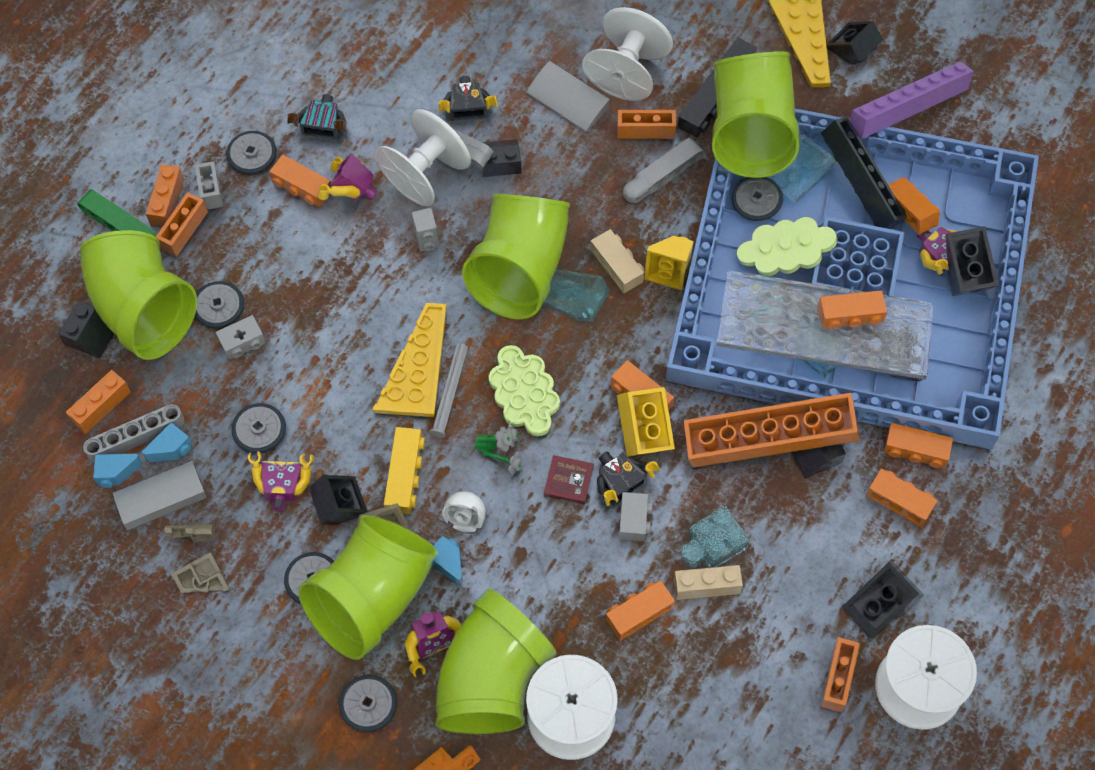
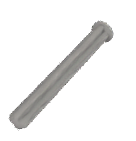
M458 343L455 347L433 429L429 432L430 435L436 438H445L446 436L445 428L468 349L463 343Z

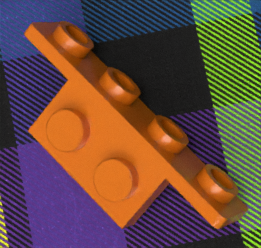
M471 745L453 759L441 747L414 770H469L480 761V758Z

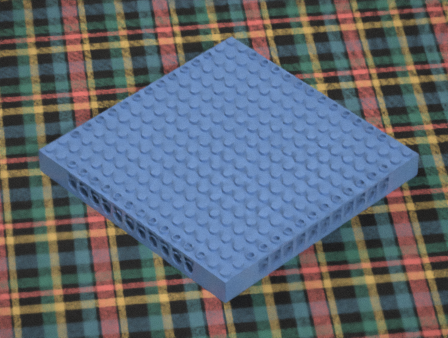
M795 109V118L799 125V151L797 157L788 168L780 173L768 176L781 188L783 203L778 213L766 220L753 221L737 213L733 207L731 196L736 184L746 177L728 171L715 158L665 381L777 405L852 393L856 420L858 422L889 428L891 423L951 437L953 442L992 450L1000 436L1039 156L893 127H887L861 139L887 184L905 177L933 205L939 208V225L928 230L932 234L939 227L954 231L986 227L999 285L992 289L953 297L948 280V270L939 276L934 270L923 266L919 253L923 241L917 237L918 233L904 220L892 229L877 227L864 209L861 200L854 192L848 178L844 175L842 168L835 160L832 151L821 135V132L834 120L842 117ZM809 217L816 221L818 227L832 228L837 236L836 246L831 251L822 253V260L816 267L811 269L800 267L791 274L779 271L772 276H763L757 271L756 266L742 265L737 256L739 246L744 242L752 240L755 229L762 225L774 227L775 224L782 220L795 222L800 218ZM782 281H787L790 284L785 290L790 289L792 293H809L819 297L882 291L887 309L884 322L878 325H865L883 336L885 331L908 327L920 344L923 381L892 377L888 370L884 369L883 360L876 370L841 349L852 332V327L834 330L829 328L822 329L820 319L799 317L784 309V326L789 327L792 331L787 333L790 340L788 342L781 340L765 344L749 334V324L737 323L738 311H749L752 300L778 288Z

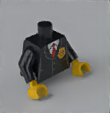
M462 76L459 78V84H453L452 90L446 94L443 100L438 102V112L447 111V113H450L451 121L486 118V107L487 109H490L492 106L498 107L496 96H491L485 89L480 88L478 82H471L469 76Z
M606 451L598 458L603 464L599 469V476L597 478L598 494L605 500L606 506H610L609 501H612L615 505L622 500L623 492L633 493L646 484L647 474H649L650 478H654L653 471L660 472L661 470L655 461L647 463L631 456L627 457L625 454H620L613 458Z

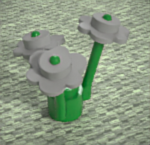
M509 424L508 429L501 427L500 431H497L495 435H477L475 440L476 450L482 451L483 456H490L510 464L508 468L510 475H514L522 466V455L519 452H516L511 459L491 452L495 450L496 444L502 451H508L509 446L514 448L519 434L512 424Z

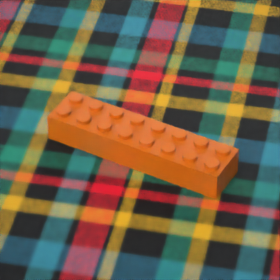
M852 393L684 420L688 459L693 468L860 441Z

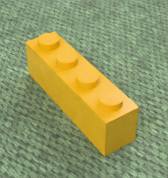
M396 427L384 507L398 503L402 513L411 515V509L416 506L417 497L414 495V489L419 487L417 469L422 467L420 449L424 450L425 437H422L421 429Z

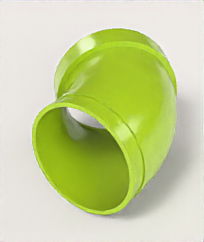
M789 52L754 53L713 62L717 119L713 126L712 150L716 160L725 169L736 175L750 178L772 176L788 168L797 157L799 151V125L795 118L794 89Z
M492 194L493 202L483 242L474 248L463 265V281L470 294L486 309L506 318L526 319L534 316L539 311L549 294L550 282L557 269L565 242L570 203L538 197Z
M122 230L93 236L81 244L79 248L81 269L88 296L102 321L118 337L121 345L145 360L159 358L171 351L183 339L193 322L197 309V295L192 285L177 275L166 272L162 263L159 240L149 233Z
M363 515L347 545L327 569H320L299 586L300 603L313 627L331 647L348 658L361 659L379 644L381 635L399 618L424 583L433 565L432 563L438 555V551L427 540L398 524L379 517Z
M488 588L472 604L474 610L464 620L453 637L440 670L436 695V726L444 731L461 734H492L511 731L523 726L525 723L523 715L524 700L528 683L533 674L543 664L554 659L557 655L555 648L520 610L502 595Z

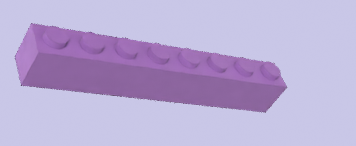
M959 61L852 110L850 122L861 139L868 137L968 90L974 71Z

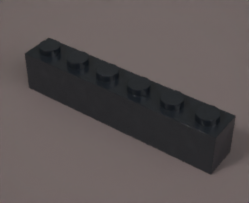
M737 37L722 59L754 54L757 47ZM714 70L682 111L678 119V128L695 137H698L701 132L704 133L708 128L710 119H714L717 116Z
M848 117L834 120L821 132L825 143L832 151L835 160L839 163L844 175L848 178L854 192L858 195L874 225L892 229L907 217Z

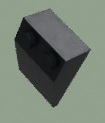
M985 226L946 234V252L949 267L948 280L952 297L992 289L999 285Z
M888 562L843 605V608L873 639L907 612L924 594L895 563Z

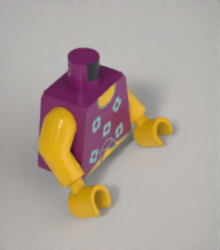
M351 153L344 161L342 158L337 157L331 162V170L336 172L330 184L332 188L322 184L318 192V198L321 200L328 199L329 194H332V196H346L357 201L362 195L372 200L378 191L370 185L374 177L373 174Z
M939 227L933 234L930 231L920 235L917 234V237L923 241L919 251L923 266L934 270L939 276L944 271L949 270L946 234L957 232L943 227Z
M258 451V460H253L250 452L248 460L250 463H253L251 466L252 476L258 491L265 495L266 500L273 501V510L284 511L285 502L296 501L297 496L301 495L310 484L311 467L309 466L314 462V456L310 455L309 462L305 461V453H303L299 458L300 463L262 461L261 465L259 464L262 458L261 453Z
M440 611L435 613L427 612L421 616V619L411 624V632L405 640V648L409 661H412L409 670L414 677H416L415 671L420 668L423 675L426 672L423 665L418 662V659L422 660L450 646L453 637L461 626L457 619L450 616L444 617Z

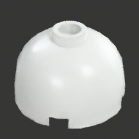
M464 491L451 495L442 510L444 521L446 523L450 521L454 524V529L462 532H475L477 528L480 529L486 513L483 501L474 493Z

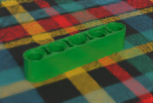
M92 189L77 202V206L84 213L111 231H141L155 237L158 234Z

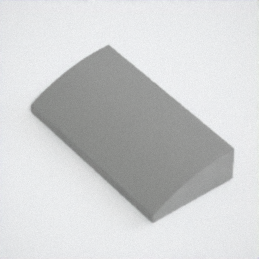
M551 61L543 67L526 92L528 96L585 133L609 109L610 99Z
M192 461L113 493L123 525L127 530L207 498Z

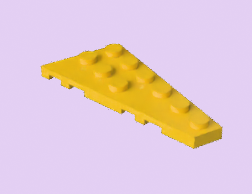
M766 0L771 6L773 15L776 16L779 22L778 25L789 46L792 47L794 56L799 61L802 72L810 87H830L831 82L821 0Z
M425 304L413 333L410 334L404 350H402L377 404L372 409L373 413L435 417L447 311L446 304Z

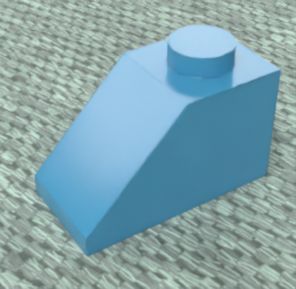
M170 423L142 451V454L148 462L179 460L182 456L188 454L193 444L189 436L173 423Z
M138 454L95 455L93 478L97 485L103 488L120 485L142 466V461Z
M442 536L434 545L438 555L434 559L432 566L461 587L463 582L459 545L453 539H447Z

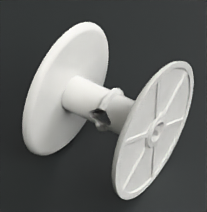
M626 7L612 9L603 18V29L608 39L619 51L611 49L590 51L583 58V71L597 88L609 95L629 101L645 99L653 90V81L649 72L638 60L639 58L657 60L667 56L673 48L671 34L660 21L643 11Z
M417 109L411 115V123L416 135L423 144L419 148H414L413 154L409 158L387 146L376 148L374 155L382 173L399 192L419 205L431 206L435 200V195L423 171L426 168H430L436 158L452 168L467 169L471 164V157L462 139L445 121L429 111Z
M921 625L910 628L894 640L887 656L879 665L875 679L879 702L890 717L904 726L914 729L939 727L956 714L960 705L972 693L977 677L975 659L967 644L948 629L934 625Z
M579 655L556 657L543 664L536 671L529 683L526 698L528 726L536 743L550 755L566 760L582 759L599 751L609 740L615 724L617 691L609 673L599 663Z

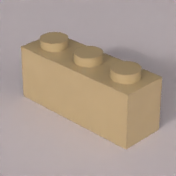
M611 229L591 240L590 251L623 294L643 283L645 273L643 266L640 263H636L632 252L622 245L621 238L614 234Z
M740 565L675 571L673 579L676 600L736 595L741 593L743 587Z

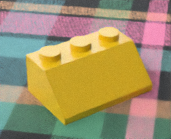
M672 236L649 246L647 249L644 279L683 290L690 269L693 241L686 237Z
M665 387L617 395L627 457L675 449Z

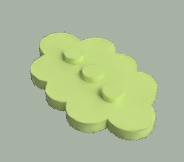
M809 217L800 218L795 222L782 220L775 224L774 227L762 225L755 229L752 240L744 242L739 246L737 256L742 265L756 266L757 271L763 276H772L779 271L791 274L800 267L805 269L816 267L822 260V253L831 251L836 246L837 236L832 228L818 227L816 221Z
M505 346L498 353V366L494 367L489 373V383L496 390L495 402L504 409L503 415L507 424H512L514 427L524 425L527 432L532 436H543L551 428L550 416L555 414L560 406L559 396L553 391V378L545 373L544 361L539 356H524L521 349L517 346Z

